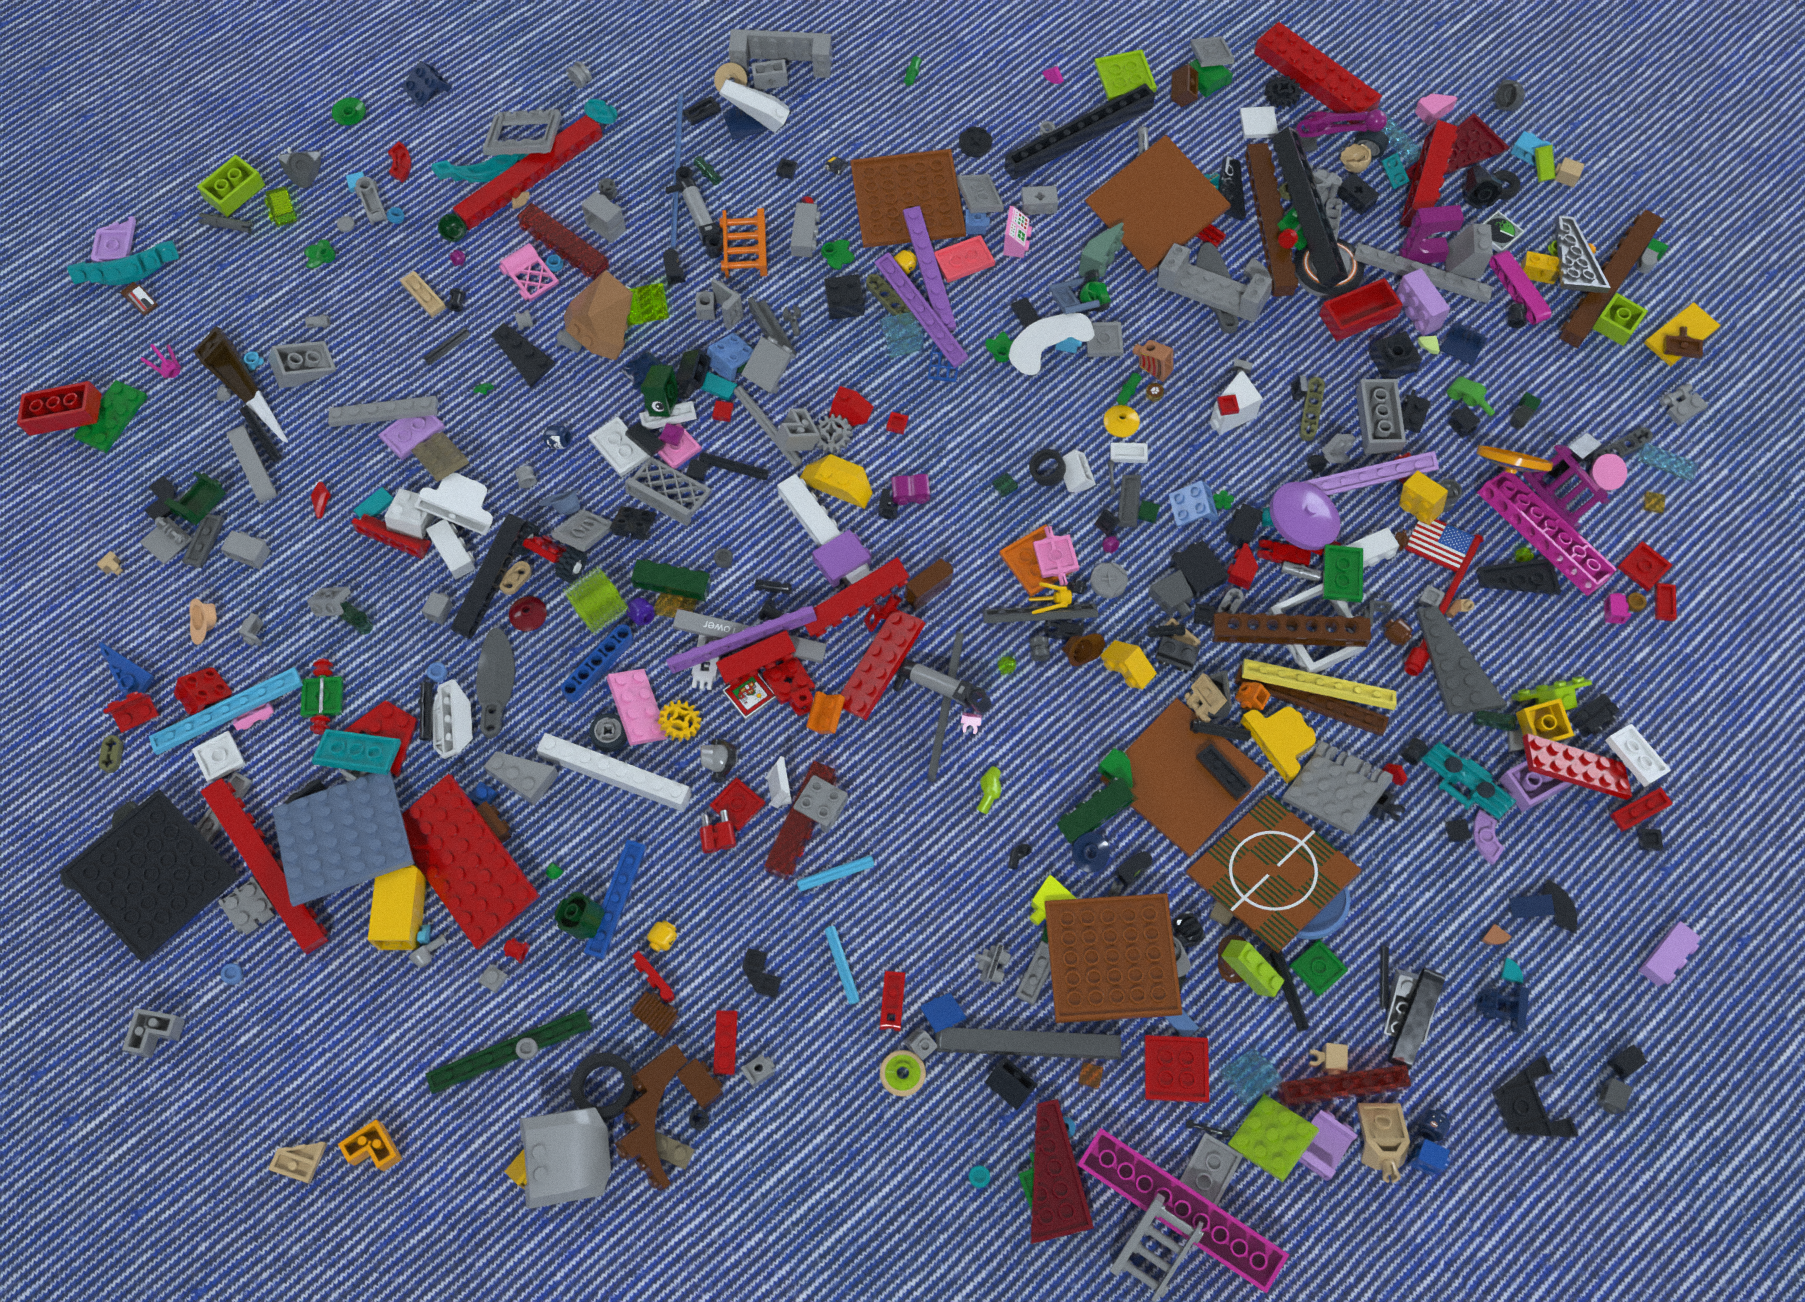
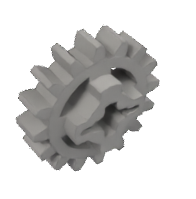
M834 414L831 415V418L824 416L825 420L819 419L820 425H815L820 434L816 444L825 453L829 450L832 454L835 453V450L841 453V448L847 449L846 443L852 442L849 438L853 436V433L850 431L852 427L848 424L847 419H843L841 415L837 418ZM822 439L827 440L828 444L824 443Z

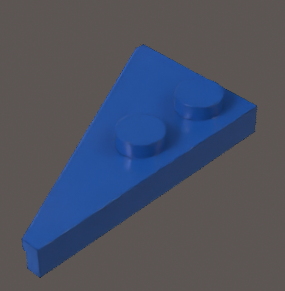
M100 642V651L103 657L107 659L110 665L109 669L114 679L118 681V687L125 697L136 691L138 693H145L155 676Z

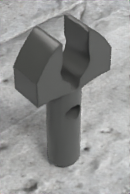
M793 305L794 313L792 316L788 313L786 306L783 310L784 321H790L793 335L799 336L800 330L797 319L801 318L800 309Z

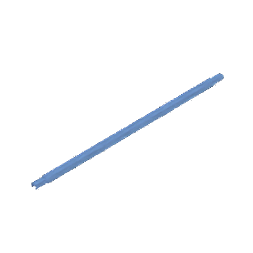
M678 92L673 185H676V170L680 167L683 92L682 94ZM679 191L673 193L671 249H676Z

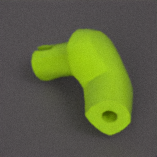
M994 766L990 767L980 780L984 795L977 806V810L984 814H988L994 800L1001 795V784L999 781L1001 771Z

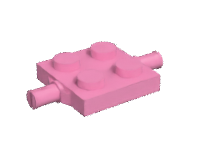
M1047 526L1044 528L1047 537L1033 542L1042 578L1058 576L1060 586H1065L1068 584L1065 574L1079 571L1070 534L1054 536L1052 526H1049V528Z

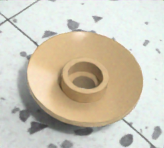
M736 63L723 64L715 73L714 83L716 89L720 92L725 80H730L731 78L735 79V83L747 86L745 70Z

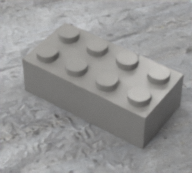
M1361 379L1356 389L1364 454L1401 453L1406 439L1397 379Z

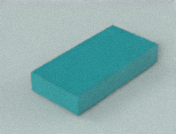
M707 372L703 386L700 389L730 401L734 395V389L738 386L731 381Z
M381 487L353 511L360 519L363 514L375 518L391 505L394 498Z

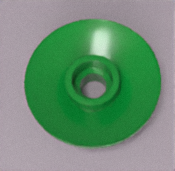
M352 97L339 100L332 108L333 119L338 124L344 126L360 122L366 113L364 103Z

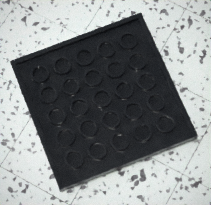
M160 789L59 871L141 962L146 960L241 878Z

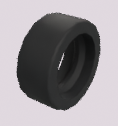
M1043 449L1031 458L1029 470L1037 483L1043 486H1052L1064 477L1066 465L1057 451ZM1046 459H1055L1058 463L1056 471L1049 476H1040L1037 471L1039 465Z

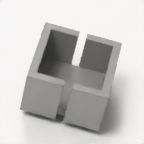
M595 191L581 204L586 225L610 243H613L626 231L621 207L610 202L605 195H600Z

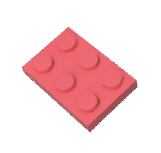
M981 235L934 252L938 267L947 283L995 266V260Z

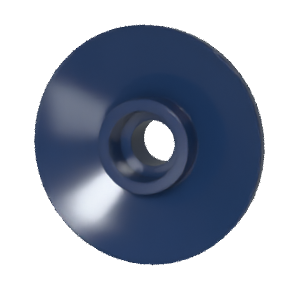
M1087 832L1075 840L1072 847V858L1080 870L1089 873L1098 872L1105 867L1109 860V845L1100 834ZM1087 849L1090 850L1089 856L1086 855Z

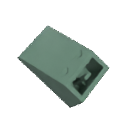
M1119 223L1088 242L1081 254L1079 275L1086 277L1098 272L1099 278L1095 282H1098L1100 277H1104L1107 265L1112 264L1115 252H1119L1123 243L1121 240L1125 233L1123 231L1124 223Z

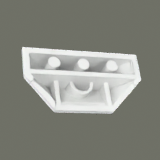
M453 679L438 685V693L432 707L433 748L444 759L458 754L473 739L471 703Z

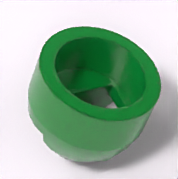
M553 862L546 869V875L553 880L558 879L564 873Z

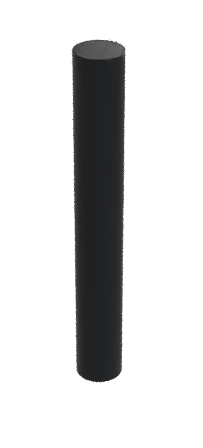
M1381 946L1380 1008L1388 1009L1389 947Z

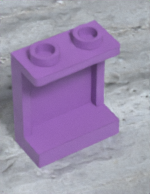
M850 529L812 552L813 562L833 588L840 585L839 580L857 568L866 563L868 566L871 565L872 555L867 548H863L858 535L853 534Z

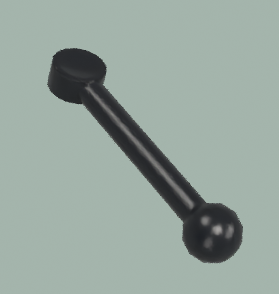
M1192 1120L1186 1122L1188 1129L1197 1128L1221 1134L1225 1138L1230 1136V1132L1227 1129L1219 1130L1195 1124Z

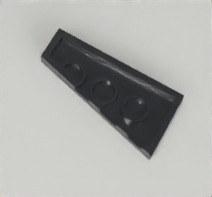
M1226 156L1222 161L1218 191L1231 204V208L1223 214L1242 221L1246 218L1241 165L1240 161Z
M1548 559L1478 567L1476 570L1481 588L1560 595L1562 592L1554 565Z

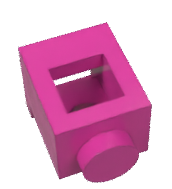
M1613 593L1604 601L1605 623L1625 624L1631 617V613H1627L1629 605L1626 602V595Z

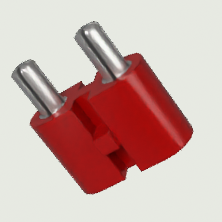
M727 810L720 811L722 822L716 823L715 826L709 825L708 815L701 816L703 827L699 829L703 853H714L720 849L726 850L737 846L733 822L728 820Z

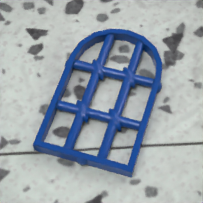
M934 344L930 353L928 379L956 382L958 367L955 368V379L949 378L950 369L954 368L950 365L949 361L947 366L941 364L943 353L941 351H934L937 347ZM933 354H938L939 356L938 365L932 364ZM931 367H936V377L930 376ZM940 368H946V378L939 377Z

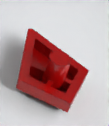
M320 481L311 494L313 507L318 519H322L327 501L331 497V493L327 490L324 483Z

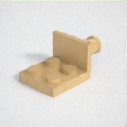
M1358 1103L1357 1112L1365 1142L1361 1163L1375 1170H1382V1177L1385 1182L1389 1183L1390 1181L1388 1175H1390L1392 1183L1397 1182L1401 1178L1398 1169L1405 1162L1410 1144L1401 1104Z

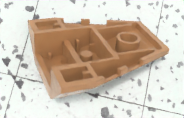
M607 270L604 271L570 302L564 314L566 331L591 353L617 360L625 345L624 334L628 327L626 321L627 315L630 314L633 292Z

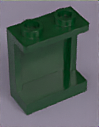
M194 471L193 475L198 479L197 482L178 502L168 498L164 504L175 515L196 526L224 497L226 492L221 488L223 485L214 478L212 480L207 474H200Z

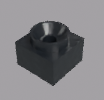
M1406 331L1375 341L1369 352L1383 379H1395L1416 372L1422 362L1421 356Z

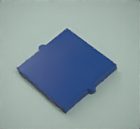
M950 992L939 998H933L932 1001L920 1006L922 1013L935 1033L947 1027H953L954 1024L966 1019L965 1014Z

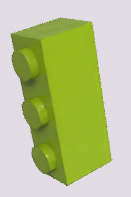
M1231 940L1221 955L1257 995L1276 996L1284 982L1283 978L1248 941Z

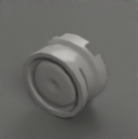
M576 61L573 67L570 66L566 69L568 78L571 82L574 81L576 83L574 85L577 88L581 89L585 86L586 82L592 81L589 70L579 61Z

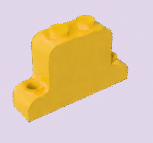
M1284 707L1268 718H1265L1257 710H1250L1245 713L1240 721L1246 730L1251 731V737L1284 781L1289 783L1294 780L1301 769L1296 759L1309 752L1316 741L1314 730L1306 725L1301 713L1292 707Z

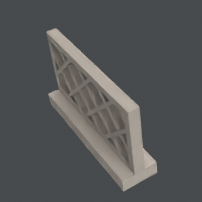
M650 457L632 478L628 477L625 481L627 494L686 526L691 522V517L712 493V489L653 457ZM653 464L659 470L648 472V467ZM670 473L674 476L673 479L664 480L662 474ZM660 475V481L651 482L650 476ZM642 477H647L648 482L640 483L637 480ZM686 482L689 484V487L679 488L678 483ZM675 483L676 489L666 490V484ZM662 485L664 491L656 492L652 487ZM701 490L705 493L702 496L694 497L693 491ZM691 492L692 497L681 498L680 493ZM678 493L679 499L671 500L667 495ZM693 502L694 506L689 510L683 506V503Z

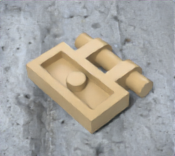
M1203 673L1191 686L1194 693H1186L1184 698L1187 700V705L1196 712L1197 718L1204 722H1210L1211 719L1208 716V712L1216 714L1226 703L1227 699L1210 677Z

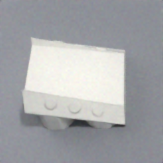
M780 756L765 777L768 780L771 796L769 805L776 808L792 803L784 757Z

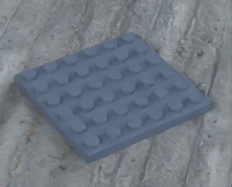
M391 770L388 775L372 773L360 777L356 781L352 780L299 798L289 804L285 803L272 808L289 899L293 907L414 864Z

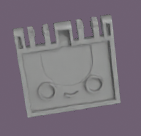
M1322 741L1317 747L1315 754L1283 795V801L1353 835L1388 787L1393 775L1386 771L1382 773L1383 770L1377 768L1372 773L1371 778L1368 779L1366 777L1371 770V764L1365 763L1364 765L1363 760L1353 755L1348 757V753L1344 751L1340 753L1335 763L1332 760L1337 753V748L1331 747L1330 744Z

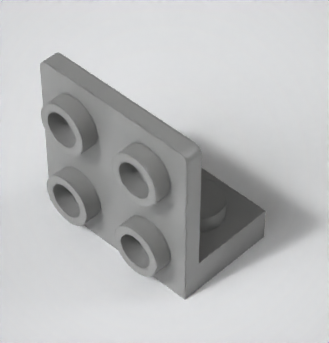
M713 278L711 283L715 301L722 305L724 327L731 330L743 318L741 296L737 291L729 289L722 281H717Z
M813 775L793 807L796 811L820 823L821 830L828 834L848 802V793Z

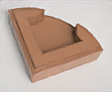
M1494 924L1484 936L1482 942L1488 945H1499L1507 942L1512 936Z

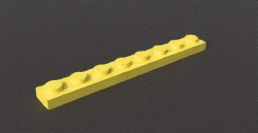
M1244 659L1242 663V678L1394 710L1397 705L1396 691L1249 659Z

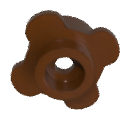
M1405 529L1403 532H1397L1395 535V539L1400 545L1399 551H1402L1403 547H1407L1409 543V536L1406 535L1407 530Z

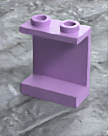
M1320 1110L1311 1121L1313 1125L1319 1128V1132L1298 1161L1328 1181L1335 1174V1168L1349 1145L1358 1135L1354 1133V1129L1348 1124H1341L1335 1120L1336 1117L1329 1111Z

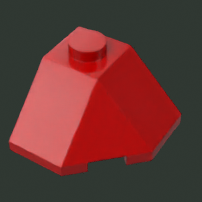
M839 386L832 402L829 418H831L832 414L836 418L841 415L843 419H847L851 427L858 424L863 425L868 422L874 406L857 391Z

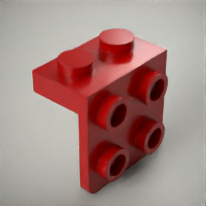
M209 667L177 678L174 695L184 705L185 711L193 716L203 711L205 705L231 697L232 691L215 668Z

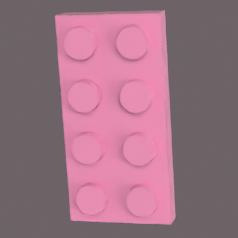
M638 669L608 674L606 679L630 746L667 739L664 736L666 731H660L662 725L658 724L660 711L645 670Z

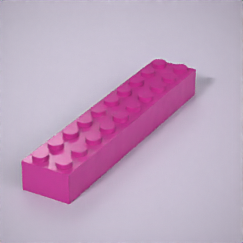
M1102 1128L1099 1129L1078 1163V1166L1144 1211H1147L1155 1196L1159 1193L1165 1197L1163 1203L1165 1209L1195 1229L1199 1221L1203 1223L1201 1231L1204 1234L1198 1244L1195 1242L1193 1244L1265 1293L1268 1292L1289 1257V1254ZM1155 1216L1156 1219L1187 1240L1190 1237L1162 1217L1158 1218Z

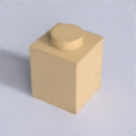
M1565 157L1562 164L1558 163L1555 169L1557 175L1554 181L1575 187L1585 164Z

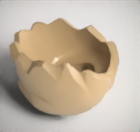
M1352 144L1341 152L1340 159L1349 172L1359 173L1364 171L1370 164L1372 153L1364 144Z

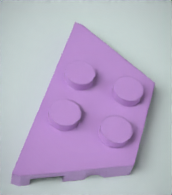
M134 216L128 217L129 221L119 224L115 222L108 227L96 230L91 254L93 263L112 261L130 256L136 225Z

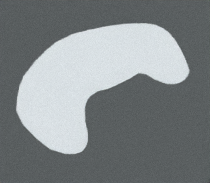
M1081 313L1062 314L1038 320L1023 330L1013 341L1009 352V359L1021 373L1035 375L1040 370L1041 353L1046 347L1057 344L1069 337L1082 342L1090 341L1095 335L1091 321L1086 315Z

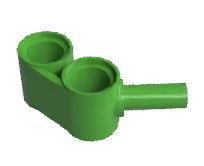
M1460 376L1447 389V394L1451 399L1460 400L1463 397V401L1472 407L1479 404L1489 417L1495 413L1484 400L1487 389L1481 383Z

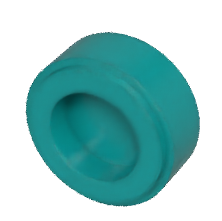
M981 1165L973 1167L969 1173L970 1184L979 1189L988 1185L990 1181L989 1170Z

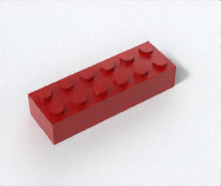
M1437 120L1425 136L1400 221L1401 225L1411 227L1412 219L1418 209L1434 207L1435 203L1438 202L1441 194L1439 193V188L1443 186L1445 181L1443 174L1446 173L1449 167L1447 161L1453 153V148L1451 147L1458 136L1456 134L1457 126Z

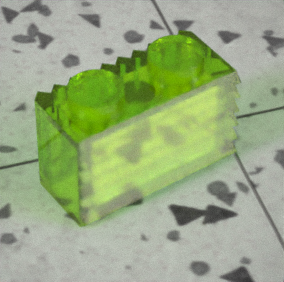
M286 186L265 192L267 198H264L267 208H270L268 215L271 222L274 221L277 227L297 222L291 197Z

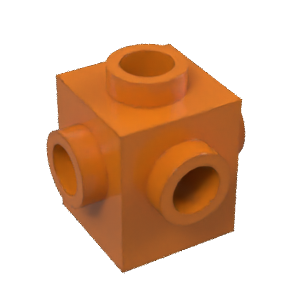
M1243 682L1235 699L1245 710H1263L1271 694L1261 683Z

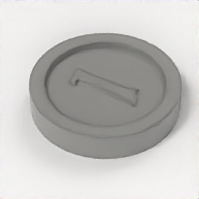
M344 216L337 221V227L341 232H350L354 229L355 222L353 218Z

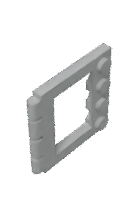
M558 109L546 110V112L544 110H531L529 113L528 111H514L513 114L511 112H499L497 115H494L482 149L484 155L544 154L551 152L562 118ZM548 124L544 138H539L538 140H531L529 138L515 141L514 139H508L503 142L498 141L502 126Z

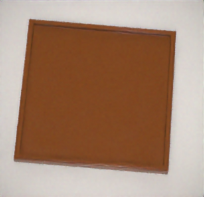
M1167 135L1163 136L1085 199V203L1108 229L1121 222L1124 223L1123 231L1125 233L1121 242H1123L1124 247L1147 273L1163 262L1174 243L1183 246L1231 208V204Z
M1176 698L1125 751L1131 765L1132 790L1138 797V800L1129 806L1190 858L1261 782L1267 773L1224 737L1199 732L1194 734L1193 731H1190L1191 720H1195L1197 717L1191 709ZM1210 744L1252 786L1251 790L1237 801L1196 759V756ZM1102 775L1100 781L1108 787L1109 780Z

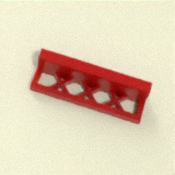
M363 514L360 520L353 518L351 522L356 532L422 560L432 545L429 540L424 538L421 540L387 530L386 522Z

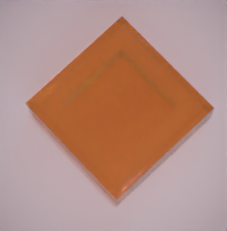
M1083 1062L1078 1084L1099 1089L1104 1068Z

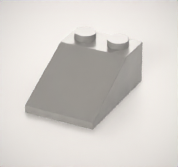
M325 341L271 347L268 360L279 388L299 386L336 372Z

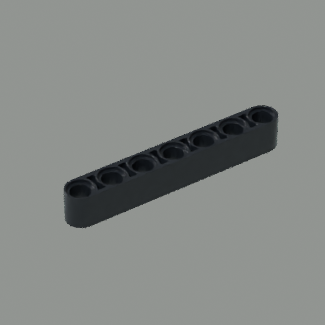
M513 514L506 516L453 621L451 628L453 632L467 639H471L475 635L527 531L528 521Z

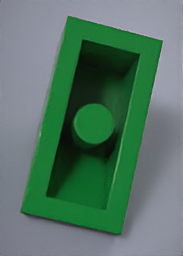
M1114 748L1099 764L1098 772L1109 781L1116 777L1118 779L1122 777L1132 789L1130 760L1125 752Z

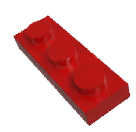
M1662 787L1612 813L1610 817L1620 831L1624 832L1670 807L1673 803Z
M716 1010L714 1075H735L737 1011Z

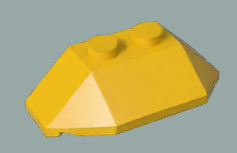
M832 454L806 465L799 478H802L807 486L863 509L866 508L873 495L864 467Z

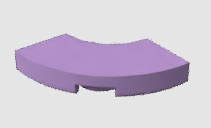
M1479 810L1473 822L1474 842L1481 855L1493 865L1505 847L1499 843L1495 835L1497 820Z

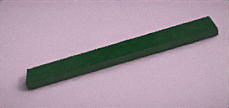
M581 1009L425 1073L431 1093H438L520 1059L516 1053V1045L523 1038L533 1039L538 1045V1051L591 1030L592 1026L586 1009Z

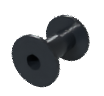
M770 598L762 607L758 618L759 620H764L766 617L774 620L784 613L773 607L774 599Z

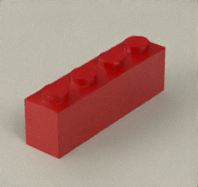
M787 630L717 661L716 666L725 685L730 684V686H734L741 682V678L746 676L752 678L758 675V671L763 668L769 670L775 667L778 661L783 660V662L791 660L794 658L793 655L796 654V649Z

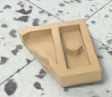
M318 1142L310 1145H297L291 1148H278L268 1170L310 1184L327 1143Z

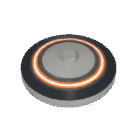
M1337 238L1336 242L1348 278L1332 288L1319 282L1317 269L1314 267L1312 255L1308 251V243L1300 251L1298 250L1294 259V274L1298 278V283L1307 292L1321 298L1333 299L1356 290L1360 285L1364 275V263L1353 260L1356 248Z

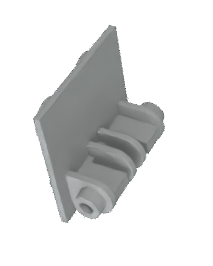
M157 517L155 519L157 527L144 537L140 543L165 565L191 542L192 538L169 517L166 519L164 517Z

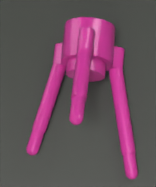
M151 344V348L162 360L161 369L141 357V361L159 372L164 378L176 377L180 373L181 366L178 364L170 345H167V349L172 361L166 360L155 345Z

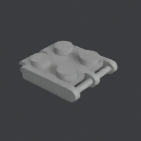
M253 876L249 878L250 881L240 888L236 887L233 889L234 892L227 897L217 900L238 932L243 931L246 935L259 927L256 923L257 920L263 924L275 916L272 912L275 907Z

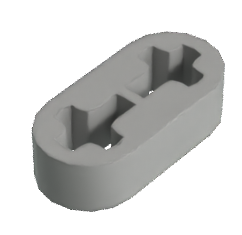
M1237 588L1230 589L1219 605L1217 613L1225 611L1228 607L1230 608L1228 614H1235L1244 597L1242 591ZM1236 595L1237 599L1231 603V598Z

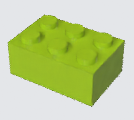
M235 154L201 182L197 188L205 201L228 217L263 188L265 184L259 172Z

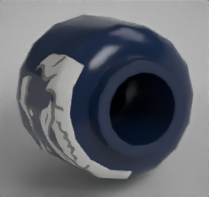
M549 425L543 433V440L546 446L552 449H565L571 442V433L565 426Z

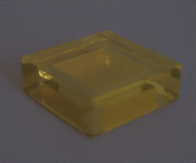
M1647 491L1644 495L1643 510L1662 514L1665 508L1666 495Z

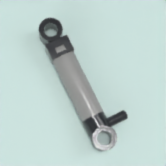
M681 166L676 170V185L666 187L665 191L667 194L681 191L698 229L702 246H705L707 256L718 258L723 253V239L719 235L716 223L710 217L693 179L692 170L689 167Z
M906 657L901 663L902 666L895 673L898 679L893 686V690L897 692L900 691L906 679L947 696L968 709L972 706L977 713H985L992 705L991 699L984 689L975 687L964 680L958 681Z

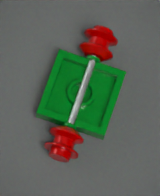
M1294 207L1277 224L1282 232L1278 237V242L1283 248L1289 249L1295 246L1300 251L1307 245V240L1303 236V228L1298 221L1299 216Z
M324 658L318 659L313 663V666L317 669L313 670L312 673L318 678L302 679L300 715L302 718L312 717L310 721L314 725L310 726V730L319 735L324 734L326 729H330L326 725L330 722V718L326 716L342 715L343 678L341 676L329 677L333 674L329 670V668L333 667V663Z

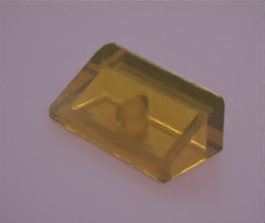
M660 593L655 603V614L675 618L677 609L694 613L697 599Z

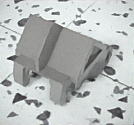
M1318 169L1316 173L1312 172L1323 204L1330 198H1336L1338 187L1342 184V178L1324 169Z

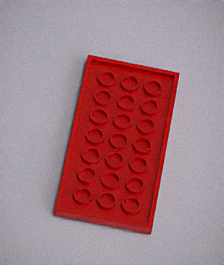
M447 774L402 814L415 864L475 949L480 950L540 897L451 774Z

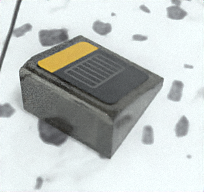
M832 156L826 160L825 169L841 176L848 162Z

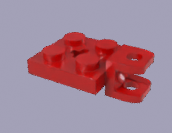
M797 657L763 672L765 681L780 705L789 702V705L798 716L811 711L813 703L811 691L815 690V685ZM786 678L792 679V683L784 681L786 680Z

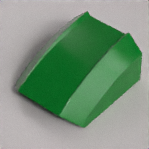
M1197 59L1189 63L1190 66L1198 71V91L1205 98L1232 82L1233 73L1224 65L1201 67Z

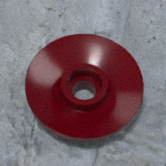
M532 596L516 600L509 610L511 624L516 629L524 632L538 629L543 625L547 617L545 604L540 599ZM530 609L528 613H524L525 610Z

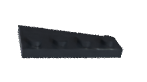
M502 323L491 334L492 338L504 354L507 355L510 362L516 367L530 388L555 366V361L505 323Z

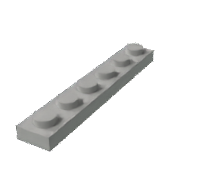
M436 396L329 408L328 424L330 427L437 415L438 399Z

